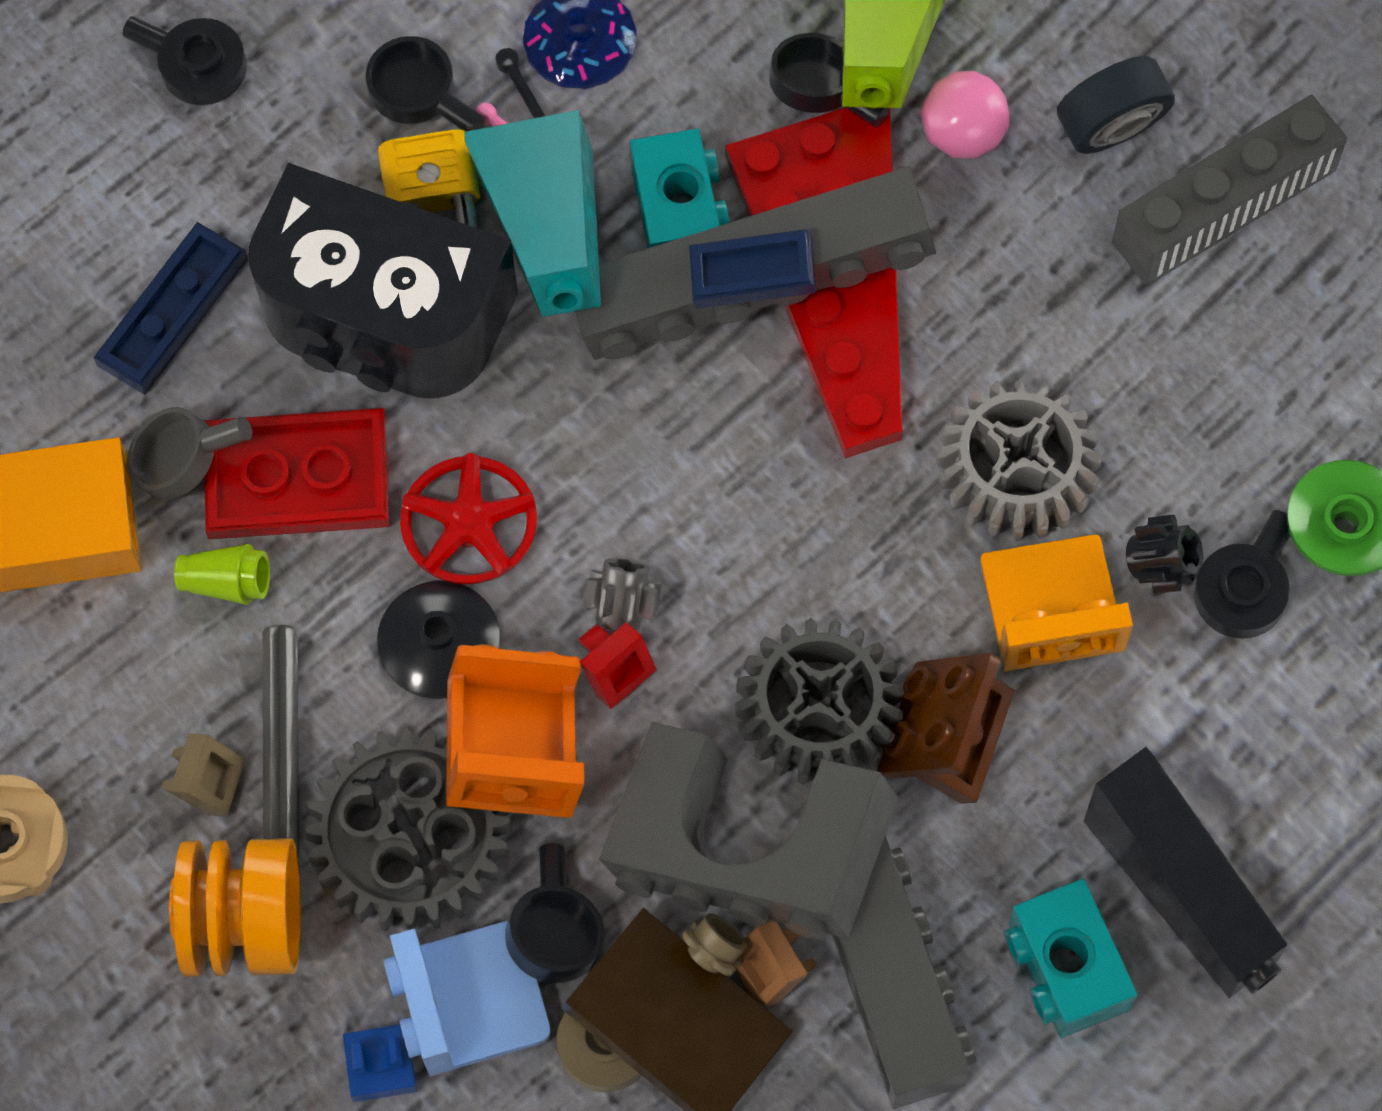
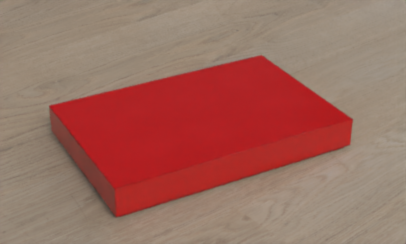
M384 408L245 417L251 425V439L215 451L210 468L204 476L205 532L208 540L390 527L387 434ZM236 418L203 421L206 422L209 425V427H212Z

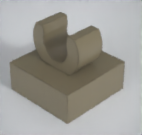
M189 733L185 746L174 749L171 756L179 761L174 779L163 780L161 787L208 816L227 817L246 759L208 734Z

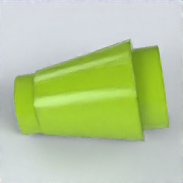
M250 544L192 553L190 555H179L174 568L175 585L178 591L249 605L253 599H264L267 595L270 583L269 558L264 550H254Z

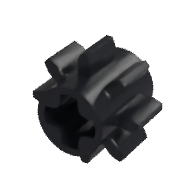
M1175 515L1149 517L1146 526L1135 527L1136 534L1130 537L1126 546V562L1130 573L1134 578L1138 579L1140 584L1152 583L1153 593L1158 594L1181 591L1182 583L1193 582V574L1200 570L1203 563V546L1196 531L1191 529L1189 525L1177 526Z

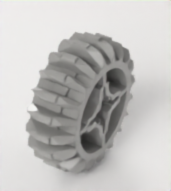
M1020 378L1015 382L1013 392L1006 393L1004 387L996 380L990 387V399L974 389L968 398L969 408L957 405L951 413L953 425L942 427L940 442L944 446L937 450L936 464L939 467L945 468L940 472V486L942 489H954L950 494L949 500L952 509L970 505L966 516V521L970 526L978 523L983 517L990 520L988 533H990L991 537L1000 532L1001 525L1012 527L1011 534L1016 542L1023 537L1025 526H1031L1034 533L1040 539L1047 535L1049 520L1064 529L1070 522V511L1081 514L1088 502L1085 494H1092L1096 491L1099 478L1093 472L1099 470L1102 463L1100 452L1093 450L1097 446L1099 439L1097 430L1084 429L1088 420L1085 409L1068 413L1071 403L1068 393L1059 396L1055 401L1049 399V387L1046 382L1037 388V393L1026 392V384ZM1009 424H1021V425H1026V426L1019 427V428H1012V427H1008V426H1006V425H1009ZM1049 437L1058 444L1065 456L1068 469L1066 474H1063L1054 467L1055 460L1045 452L1046 442ZM973 444L984 451L983 458L993 466L991 479L988 482L981 478L971 461L969 451ZM1031 449L1030 457H1029V460H1028L1027 458H1024V457H1025V455L1029 452V450ZM1008 459L1012 461L1018 460L1017 463L1013 462L1007 469ZM1021 490L1031 492L1033 495L1021 496L1012 495L1011 493Z

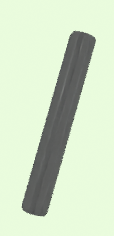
M271 625L262 632L263 839L293 838L299 859L298 636L293 626Z

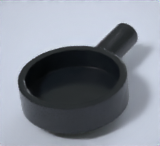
M131 16L124 25L123 36L158 53V66L166 88L173 96L183 102L194 105H210L230 97L240 87L245 78L247 60L242 41L230 26L221 21L210 18L191 19L175 26L169 32L135 16Z
M819 33L797 34L782 41L773 52L769 74L770 86L777 98L791 108L809 113L829 112L841 107L843 42L834 37ZM845 107L875 128L885 121L889 113V108Z
M417 36L399 37L380 46L371 56L366 68L368 94L375 109L384 117L398 123L416 124L428 121L440 114L466 132L482 128L485 117L453 96L454 76L450 59L446 52L433 41Z
M1273 510L1254 545L1232 544L1222 547L1213 552L1202 564L1194 586V601L1202 619L1218 633L1232 638H1252L1269 631L1281 618L1289 599L1290 585L1284 567L1275 556L1289 533L1287 513Z
M547 843L539 848L540 887L524 894L515 904L506 925L505 942L512 960L523 972L540 981L565 983L581 977L592 967L603 945L604 925L601 915L594 904L581 893L566 887L564 846L558 843Z

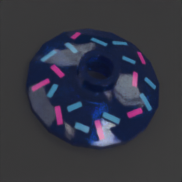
M541 0L534 6L525 21L523 46L529 64L543 79L563 88L588 89L608 83L625 70L635 53L637 29L631 12L620 0ZM577 24L588 26L586 30L580 32L573 31L569 27Z

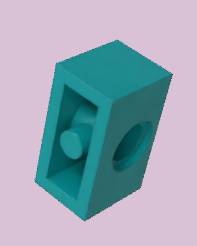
M699 128L629 140L631 170L647 249L729 223L725 200L714 201L711 187L712 184L720 182L714 148L703 149ZM676 194H687L694 198L687 203H675L669 200L670 197Z
M1084 878L1013 906L1008 923L1010 928L1004 930L1005 940L1015 963L1018 966L1027 964L1036 984V987L1030 989L1031 998L1037 1014L1044 1025L1053 1022L1060 1039L1131 1011L1138 994ZM1058 949H1069L1080 957L1083 968L1075 973L1061 972L1053 966L1049 955Z

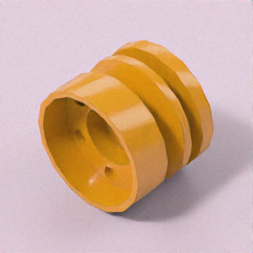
M251 839L247 843L242 868L234 869L232 854L226 840H215L212 843L208 869L201 841L181 842L176 856L174 877L170 885L169 921L172 939L175 942L179 970L183 977L200 976L204 973L208 949L213 972L216 976H226L231 968L235 946H243L246 964L251 975L294 974L297 970L300 954L302 911L300 868L294 839Z

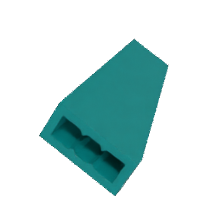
M574 110L465 132V142L481 184L506 239L511 240L513 254L542 317L600 307L601 292L593 149L580 111Z

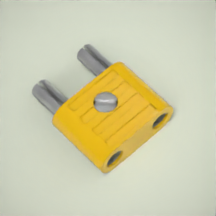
M460 129L392 139L380 144L377 151L385 196L431 213L454 209L456 221L465 224L463 208L466 207L469 226L478 229L474 204L480 200L476 169L465 142L466 131Z

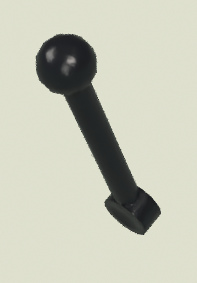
M511 48L501 49L495 58L497 69L502 73L509 74L533 118L544 117V112L518 69L519 58L517 52Z

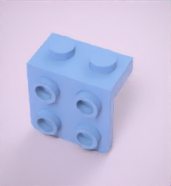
M508 920L420 945L415 929L390 935L395 956L383 959L393 997L402 994L406 995L411 1017L399 1020L409 1058L422 1055L429 1077L545 1043L550 1038L551 1028L537 979L523 972L512 960L507 950L505 929Z

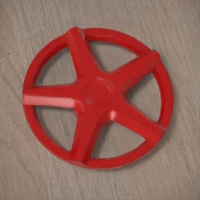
M467 453L461 457L442 461L426 470L417 478L409 491L404 494L400 527L406 549L423 570L447 582L478 584L491 581L506 574L524 558L535 537L537 511L533 494L525 481L514 470L496 460L480 457L474 453ZM461 469L456 499L447 501L421 495L424 489L438 477ZM480 469L501 476L517 490L519 495L493 501L484 500L481 495ZM413 511L435 519L444 525L443 533L426 557L419 550L413 537L411 526ZM526 512L527 520L524 537L514 554L508 558L493 533L494 524L516 514ZM462 546L467 548L475 547L491 564L493 569L478 574H456L441 569V566Z

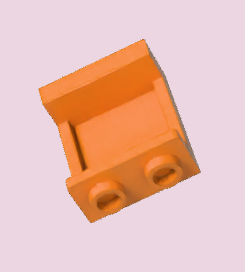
M486 644L475 646L460 645L457 647L447 679L446 806L572 818L584 787V763L576 762L575 686L581 672V659L579 657L563 656L552 651L525 652L498 649L495 646Z

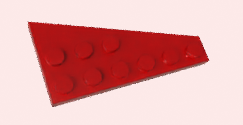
M842 108L725 145V157L748 215L753 216L892 172L890 108L885 121L877 128L850 110ZM888 268L869 274L862 282L850 287L837 288L830 286L816 291L817 293L809 294L801 302L785 306L845 459L901 441L903 429L896 270Z

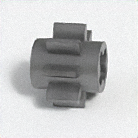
M623 557L608 558L604 561L603 571L591 570L590 578H587L583 606L597 608L595 621L604 628L616 631L627 622L632 628L638 630L641 628L642 617L654 619L655 611H658L662 583L648 580L650 567L644 562Z

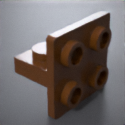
M990 653L917 662L903 684L904 696L899 706V709L903 711L902 721L897 722L890 728L895 734L894 743L892 746L882 745L883 754L877 771L887 779L917 777L961 804L977 803L1015 692L1013 688L995 678L1000 659Z

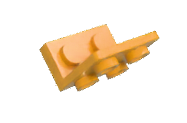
M1094 534L986 552L981 555L980 566L1004 672L1124 652L1126 650L1133 622L1128 602L1116 604L1105 553L1099 535Z

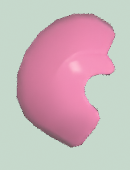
M976 71L953 72L936 81L924 99L919 113L927 141L952 158L977 159L996 149L1008 131L1010 120L1007 100L1001 88L990 77Z

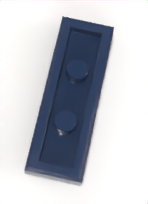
M196 222L93 358L96 366L145 395L248 260L245 249Z

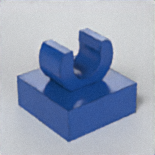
M400 1025L343 1034L350 1096L353 1102L417 1092L413 1057L409 1058Z

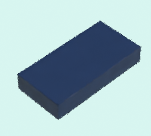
M809 229L689 245L693 302L697 309L817 293L812 237Z

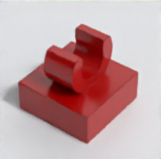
M627 622L611 635L601 626L595 624L578 639L579 644L589 652L580 661L585 675L596 697L610 709L615 707L657 671L642 635Z

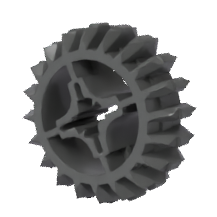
M810 618L805 622V634L800 636L797 635L794 628L786 623L781 628L782 645L765 636L760 642V651L763 657L749 655L745 660V670L750 676L740 677L736 683V692L744 698L735 703V714L738 718L748 720L741 727L743 740H759L754 748V756L759 761L766 760L775 754L777 755L774 763V773L778 776L785 774L791 765L797 766V781L802 785L808 783L810 770H818L821 759L858 767V758L866 765L874 767L878 764L880 757L876 746L882 748V745H893L895 734L890 728L897 722L902 721L903 711L894 706L902 702L904 696L903 687L891 683L897 677L898 669L895 663H879L884 653V648L880 642L872 644L865 649L862 648L864 631L860 627L852 631L848 638L840 636L841 623L837 619L829 624L828 633L817 632L816 621ZM824 662L836 666L829 670L820 671L811 668L806 663ZM782 677L788 684V693L794 701L787 707L786 717L778 723L771 713L767 700L774 684ZM860 681L868 694L871 709L864 722L858 727L851 720L852 711L847 707L845 701L852 695V687ZM812 696L815 700L821 701L829 697L831 698L830 707L827 708L820 702L810 707L808 699ZM819 732L826 734L834 741L810 742L801 738L809 733Z

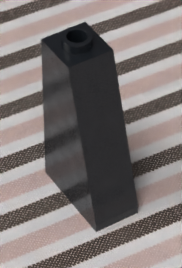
M1144 747L1095 784L1083 822L1227 997L1231 998L1244 987L1251 994H1254L1273 980L1282 971L1276 962L1279 961L1288 944L1150 750Z

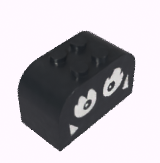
M291 163L287 164L249 245L248 258L250 270L267 326L275 340L288 351L301 356L311 367L327 373H332L335 369L357 376V379L365 386L379 392H389L390 389L419 398H441L455 394L469 386L483 371L518 295L511 240Z

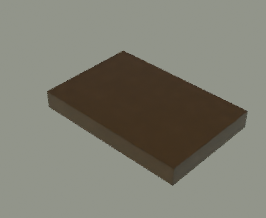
M643 907L566 1000L561 1009L684 1111H731L793 1031L726 975L720 972H709L698 965L688 952L689 946L685 941Z

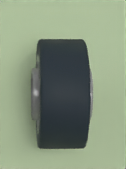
M1149 56L1132 57L1115 63L1079 83L1060 101L1057 106V116L1077 152L1083 154L1095 153L1129 140L1154 125L1174 105L1175 95L1154 58Z

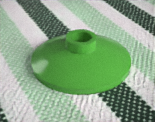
M1336 460L1313 468L1296 484L1287 506L1288 530L1297 549L1315 566L1327 572L1343 576H1362L1382 569V470L1360 461ZM1338 519H1347L1355 526V532H1342L1335 527L1334 522Z

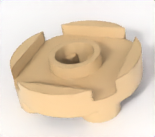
M0 775V830L1 825L9 824L11 825L12 833L19 837L15 846H10L7 852L0 853V903H9L22 900L27 896H38L51 886L53 876L60 869L66 855L68 830L54 799L46 794L39 785L21 776Z

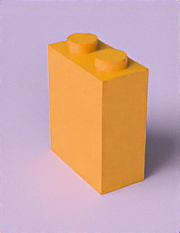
M120 437L0 454V592L141 572L132 480L127 470V453Z

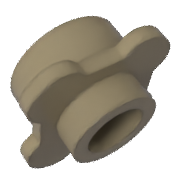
M710 913L702 921L696 920L691 925L692 930L686 928L682 933L683 940L689 946L688 952L698 965L709 972H720L726 976H731L735 971L734 966L740 967L744 963V958L741 954L747 948L746 939L734 925L716 914Z

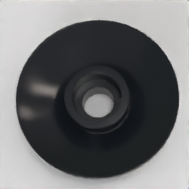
M447 581L425 582L400 594L386 609L380 621L377 634L378 653L382 665L390 678L404 690L420 697L432 699L447 698V679L458 646L486 644L500 649L499 624L489 603L473 589L462 584ZM433 624H443L448 628L447 634L438 640L427 637L426 631Z

